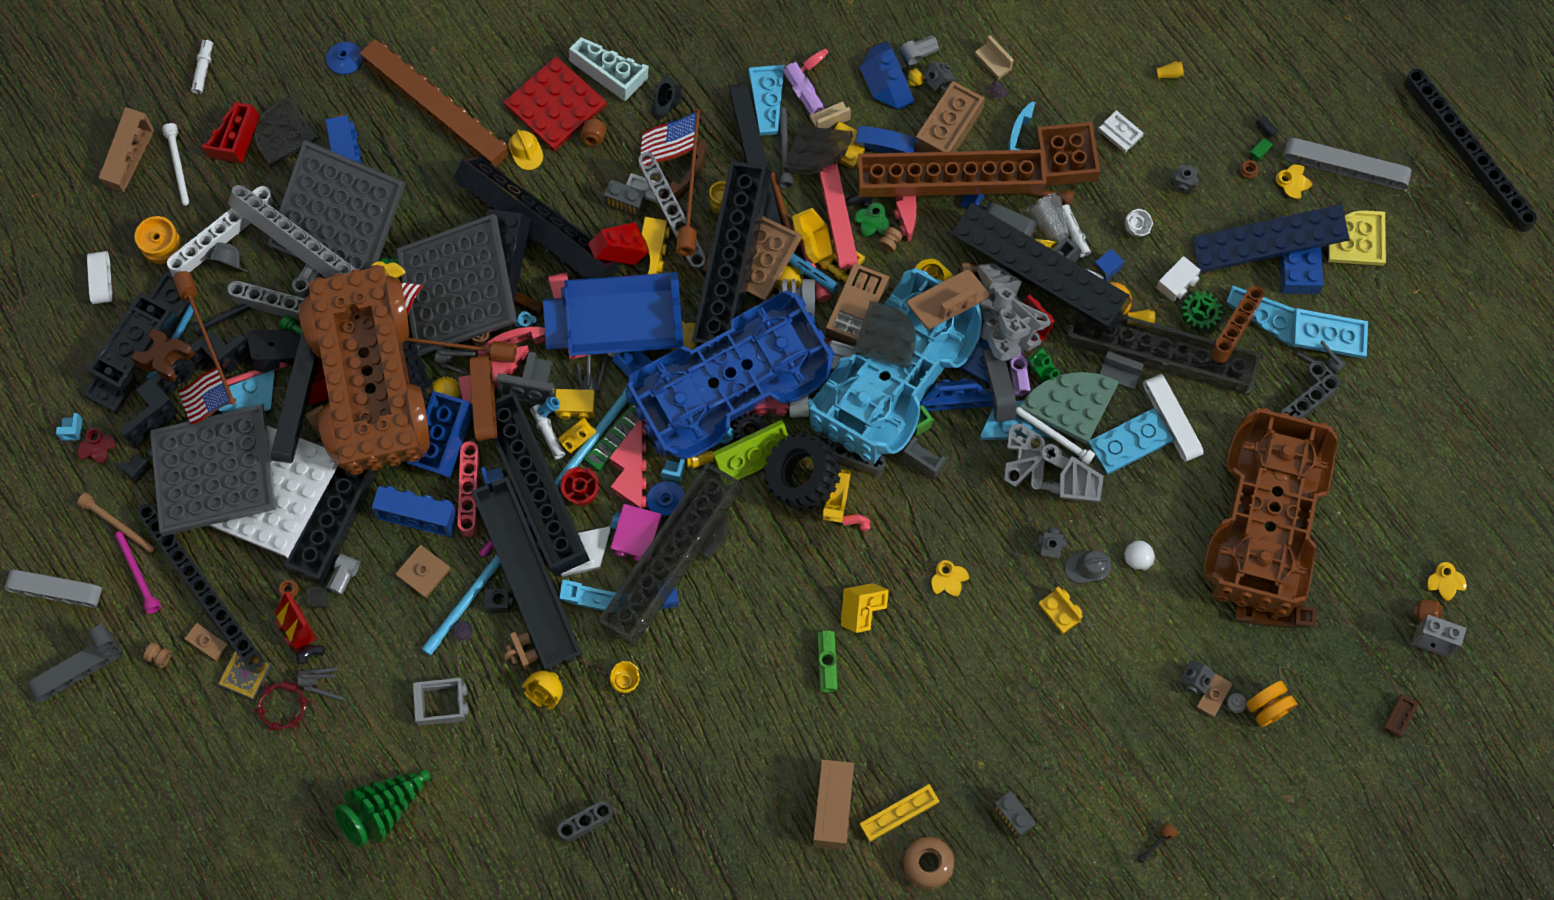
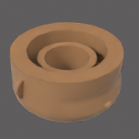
M939 837L917 839L910 844L903 858L904 873L914 888L933 890L942 887L953 874V853L949 846L940 840ZM925 854H931L938 860V868L932 872L924 871L919 865V859Z

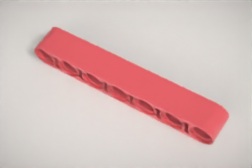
M836 157L817 158V168L832 239L834 240L839 270L852 269L854 263L858 264V258Z

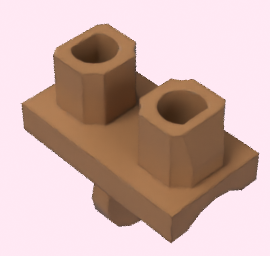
M516 632L511 633L510 635L516 649L513 650L511 645H507V653L503 657L505 660H511L512 664L515 665L518 663L516 657L519 656L524 669L528 670L530 669V664L539 660L535 649L524 652L522 647L532 643L528 632L518 635Z

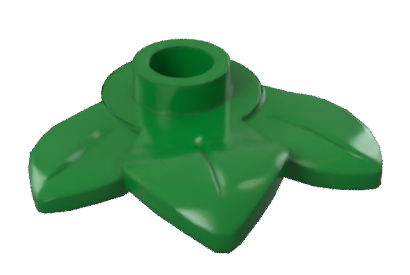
M872 203L868 208L857 211L854 216V221L861 223V232L864 237L872 235L876 230L884 236V231L889 227V220L885 216V208L880 203ZM873 209H879V214L874 215L872 213Z

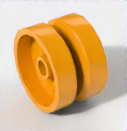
M149 217L143 220L136 229L135 242L144 257L151 263H167L169 257L182 247L179 234L172 222L165 217Z
M1278 681L1267 687L1245 704L1251 713L1264 709L1255 719L1261 728L1278 721L1298 705L1293 696H1285L1279 699L1288 690L1283 681Z

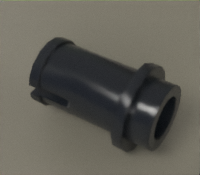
M1262 115L1256 121L1257 127H1260L1271 139L1278 133L1279 129L1268 120V116Z

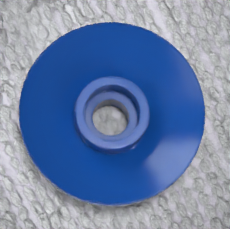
M351 42L337 43L327 53V65L336 74H351L362 64L361 50Z
M671 481L656 484L647 495V505L650 511L659 513L662 516L675 514L682 508L685 501V494L681 486Z

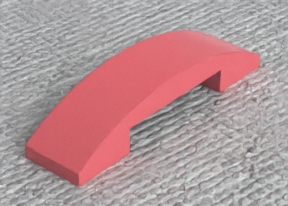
M523 327L513 329L494 337L482 347L488 348V345L492 344L493 341L516 344L532 338L535 345L546 342L545 328ZM477 351L478 355L487 353L486 351Z

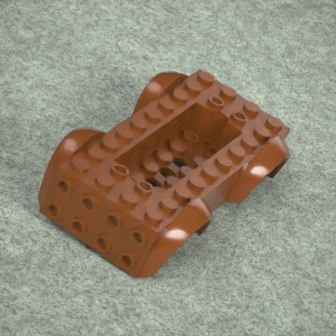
M373 265L370 269H355L351 273H338L330 278H316L312 282H308L310 294L305 297L299 306V319L309 347L319 358H322L329 403L320 410L318 425L321 440L329 457L337 466L352 475L361 474L363 470L368 469L373 471L379 470L382 466L386 465L397 466L403 461L415 462L420 460L421 457H425L424 454L430 448L429 429L421 388L410 383L402 343L409 337V327L400 280L390 276L384 266ZM360 349H369V355L366 358H361L359 356ZM365 368H373V372L371 375H363V370ZM368 384L376 386L374 393H366L365 388Z
M1256 408V410L1248 413L1241 421L1230 443L1226 459L1227 471L1237 479L1229 518L1222 520L1214 531L1203 563L1204 576L1214 585L1212 597H1216L1217 600L1223 602H1235L1236 605L1242 607H1254L1257 611L1273 612L1279 617H1289L1295 606L1306 603L1316 553V544L1309 538L1317 499L1328 496L1335 464L1338 436L1334 432L1333 427L1322 422H1311L1306 418H1295L1287 413L1272 412L1267 408ZM1274 487L1281 488L1283 495L1280 497L1274 496L1272 489ZM1269 505H1277L1279 507V511L1272 512L1269 508ZM1266 522L1274 523L1276 528L1273 532L1265 529L1264 525Z

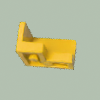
M813 208L792 216L795 231L803 236L806 255L814 264L834 255L828 225Z
M874 583L845 588L843 592L841 626L855 633L871 630L872 611L887 608L889 590Z

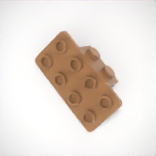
M965 270L909 299L907 305L924 327L931 329L987 300L989 292L970 270Z

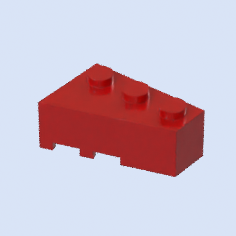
M235 102L222 119L223 123L217 130L214 129L211 133L213 136L201 148L209 158L242 163L260 115L253 105Z
M636 222L602 229L588 243L595 259L636 265L649 252Z

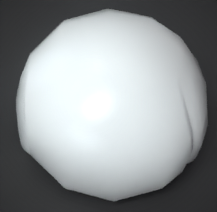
M1142 209L1130 211L1124 222L1126 231L1135 237L1146 236L1150 233L1153 226L1150 214Z
M1133 541L1126 547L1124 552L1126 563L1134 570H1148L1154 564L1155 554L1153 548L1145 541Z

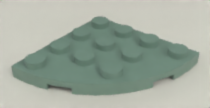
M1076 372L1062 374L1053 381L1049 379L1037 386L1025 398L1020 408L1041 422L1087 445L1120 381L1095 373Z

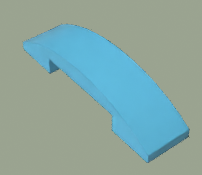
M1032 101L1019 114L1012 129L1007 150H1020L1015 148L1022 124L1029 125L1036 102Z
M562 580L559 599L594 610L636 615L639 595L621 591L616 593L582 586V583Z

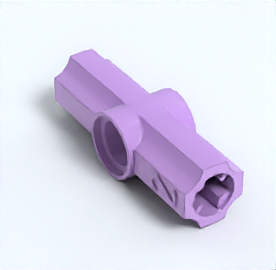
M795 62L787 65L783 70L784 74L810 115L823 110L824 106L816 95L814 87L809 79L805 77L798 64Z
M1021 349L1018 356L1009 359V374L1014 394L1018 397L1025 396L1031 392L1027 372L1028 362L1025 359L1024 349ZM1014 366H1020L1022 369H1017Z

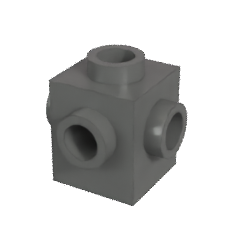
M944 62L931 63L923 74L927 84L934 91H945L952 81L956 80L951 72V68Z
M1180 164L1179 170L1175 169L1171 178L1174 181L1172 189L1189 195L1192 187L1196 188L1200 178L1196 176L1198 169L1191 165Z
M1048 527V530L1043 529V534H1039L1038 546H1041V555L1060 558L1061 549H1065L1067 538H1063V532H1060L1059 528Z
M1189 661L1180 682L1192 694H1206L1215 673L1204 663Z

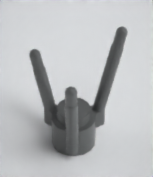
M1322 340L1320 343L1331 356L1326 362L1327 367L1336 375L1346 364ZM1297 352L1298 356L1312 363L1315 361L1305 354Z
M463 348L437 349L435 362L441 363V368H447L466 376L469 375L468 372L451 366L448 363H452L453 356H475V352L478 350Z
M591 354L587 355L586 378H584V381L580 364H576L579 390H594L595 395L597 391H600V384L606 368L608 355L604 357L597 382L595 378L591 377Z
M337 667L299 671L298 686L304 687V691H312L341 701L344 699L342 696L312 687V685H316L317 678H334V674L319 673L337 671Z

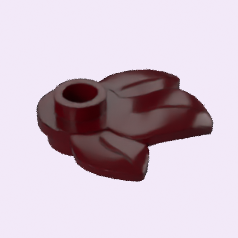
M91 428L86 432L85 440L79 444L78 456L80 460L91 456L95 462L103 464L108 457V450L116 448V442L111 435L104 434L101 429ZM95 435L98 436L96 440H92Z

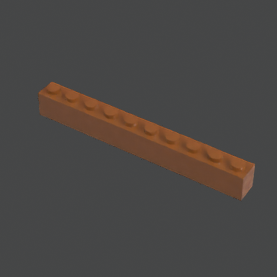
M374 39L360 52L363 63L477 157L482 156L497 167L508 156L507 144L503 140L496 139L491 130L488 128L484 129L475 117L471 118L468 116L467 111L463 107L456 106L452 98L448 95L445 97L436 85L432 86L428 83L424 75L417 74L412 65L409 63L405 64L397 53L393 54L389 51L388 46L384 42L380 43Z

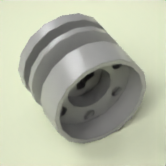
M782 279L780 293L784 291L796 292L798 297L801 296L804 299L806 311L808 313L811 312L815 318V279H802L800 288L796 287L795 279H792V288H787V279Z

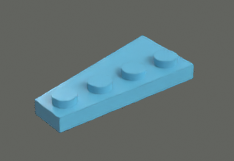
M784 65L752 67L748 69L760 136L775 135L778 132Z
M1232 286L1226 305L1236 310L1247 290ZM1263 297L1260 307L1251 321L1291 347L1294 310L1296 309Z

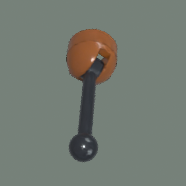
M1169 822L1162 826L1160 831L1161 837L1143 855L1138 856L1140 863H1144L1146 857L1164 839L1171 840L1178 834V831Z

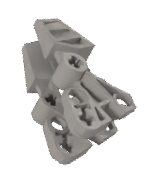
M996 263L979 266L977 272L981 279L980 283L989 292V298L979 303L982 319L984 320L980 337L988 341L994 357L1006 361L1018 356L1021 349L1029 351L1040 345L1042 341L1039 334L1035 332L1048 327L1051 322L1047 314L1020 302L1017 294L1023 281Z
M1022 424L1011 426L1008 449L1016 450L1017 458L1016 461L1006 463L1005 481L1017 487L1032 473L1031 486L1034 489H1044L1051 491V493L1060 494V498L1064 500L1100 503L1104 479L1102 474L1073 456L1070 459L1062 456L1060 448L1053 444L1045 446L1044 439ZM1022 428L1021 432L1028 436L1027 439L1017 436L1015 430ZM1034 438L1040 440L1038 448L1031 447V441ZM1053 449H1055V450H1054V453L1056 454V456H1055V457H1052V456H1051V459H1050V458H1049V457H1050V454L1048 453V451H1049V450L1053 451ZM1045 460L1063 469L1060 474V483L1043 482ZM1014 470L1019 472V479L1016 481H1012L1010 478V474Z

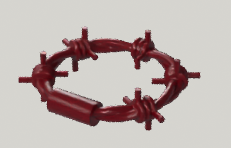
M282 681L280 684H273L268 687L264 683L266 687L263 689L264 691L259 699L257 709L252 710V712L256 711L260 719L270 728L269 734H271L272 730L276 731L293 726L300 729L298 724L305 712L306 704L312 702V700L307 701V698L298 689L296 684ZM278 687L298 692L300 699L295 700V702H300V714L297 717L292 714L294 717L291 720L292 722L284 726L278 725L279 719L277 723L267 721L264 713L269 711H264L262 707L264 697L268 695L272 698L270 693Z

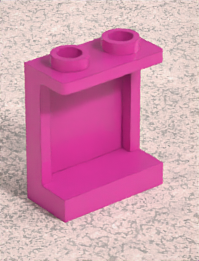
M624 504L611 545V549L615 551L614 554L621 557H626V554L634 556L633 560L642 563L645 560L650 561V553L663 516L656 512Z

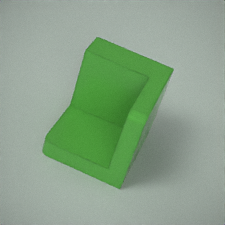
M923 405L920 406L919 420L914 431L915 436L932 427L933 418Z

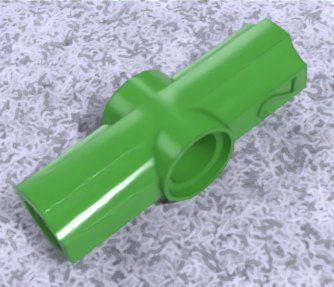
M830 630L818 632L820 692L838 691L835 632ZM824 658H830L832 659L833 663L831 665H825L823 664L822 660Z

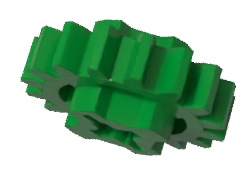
M1196 291L1194 297L1188 295L1187 300H1184V306L1181 309V312H1183L1182 319H1187L1186 325L1192 324V330L1198 327L1199 332H1201L1202 328L1209 331L1210 326L1215 328L1221 320L1220 316H1222L1223 311L1220 309L1222 304H1217L1218 298L1213 299L1212 293L1207 296L1205 291L1202 292V295H1199ZM1212 313H1214V317L1209 319Z

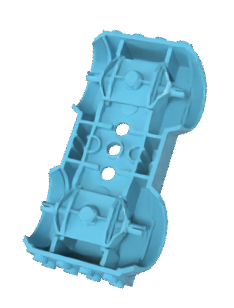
M917 268L905 271L883 307L875 316L871 317L874 327L853 355L841 358L820 391L812 400L811 398L808 400L807 405L810 409V426L818 433L822 432L831 441L839 442L848 451H854L863 460L871 461L874 464L882 454L898 453L913 436L919 420L920 401L943 369L962 366L974 352L982 327V314L979 304L931 329H926L908 307V300L943 281L929 276L926 271ZM902 344H909L911 350L909 352H902L900 346ZM892 358H898L900 359V363L893 364L890 362V360ZM882 372H888L890 379L883 381L879 378V375Z

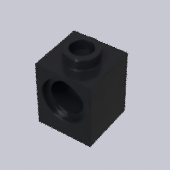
M485 589L484 609L486 613H510V607H513L514 600L513 595H510L509 589ZM499 597L504 598L503 603H501V604H495V603H494V601H495L497 598H499Z

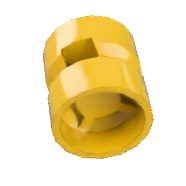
M724 181L714 183L709 191L711 209L718 214L720 213L726 185Z

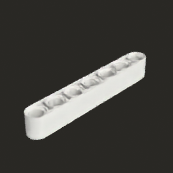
M261 186L252 191L259 198L266 197L262 200L270 206L273 205L271 192L267 187ZM231 208L169 257L167 265L171 275L174 277L176 273L181 271L191 272L206 260L205 258L211 256L216 243H227L251 224V222Z

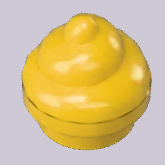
M916 68L908 72V86H920L924 83L925 77Z

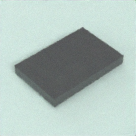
M501 373L497 374L499 398L515 392L519 402L533 405L541 404L542 406L548 397H555L554 384Z

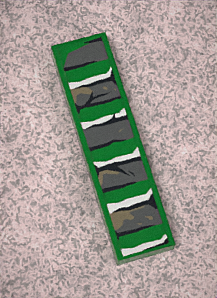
M634 404L584 458L598 472L610 461L611 455L639 421L635 414Z

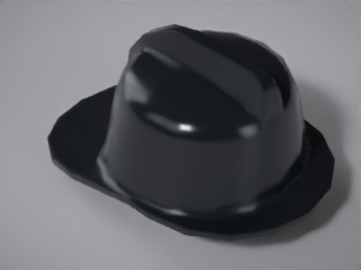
M664 77L660 81L652 103L651 113L656 120L664 118L669 110L679 105L682 98V87L675 84L670 77Z

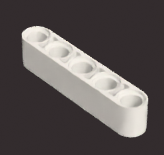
M1159 374L1143 381L1144 389L1173 437V443L1182 460L1187 462L1203 455V448L1165 377Z

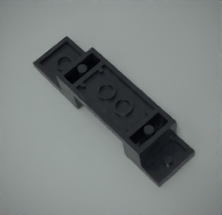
M167 271L164 273L149 297L142 293H139L87 369L93 379L83 392L84 397L114 413L118 412L137 383L132 376L137 366L131 360V355L134 351H148L152 341L147 334L151 329H156L169 336L190 304L189 300H182L179 297L171 273Z
M213 330L207 333L224 376L232 373L237 365L251 357L249 344L242 334L225 345ZM204 336L190 346L195 353L190 360L179 359L173 363L172 368L175 374L178 375L174 382L164 380L156 373L136 389L148 408L119 430L133 448L145 442L146 438L151 435L150 430L161 428L162 425L172 421L176 414L179 413L167 394L173 393L177 386L182 382L188 381L196 371L203 369L209 361L216 367Z

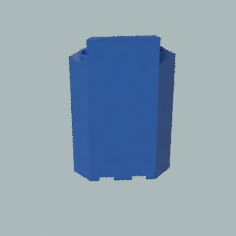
M678 272L564 280V287H561L562 298L543 299L546 349L565 348L569 349V356L672 349L684 346Z

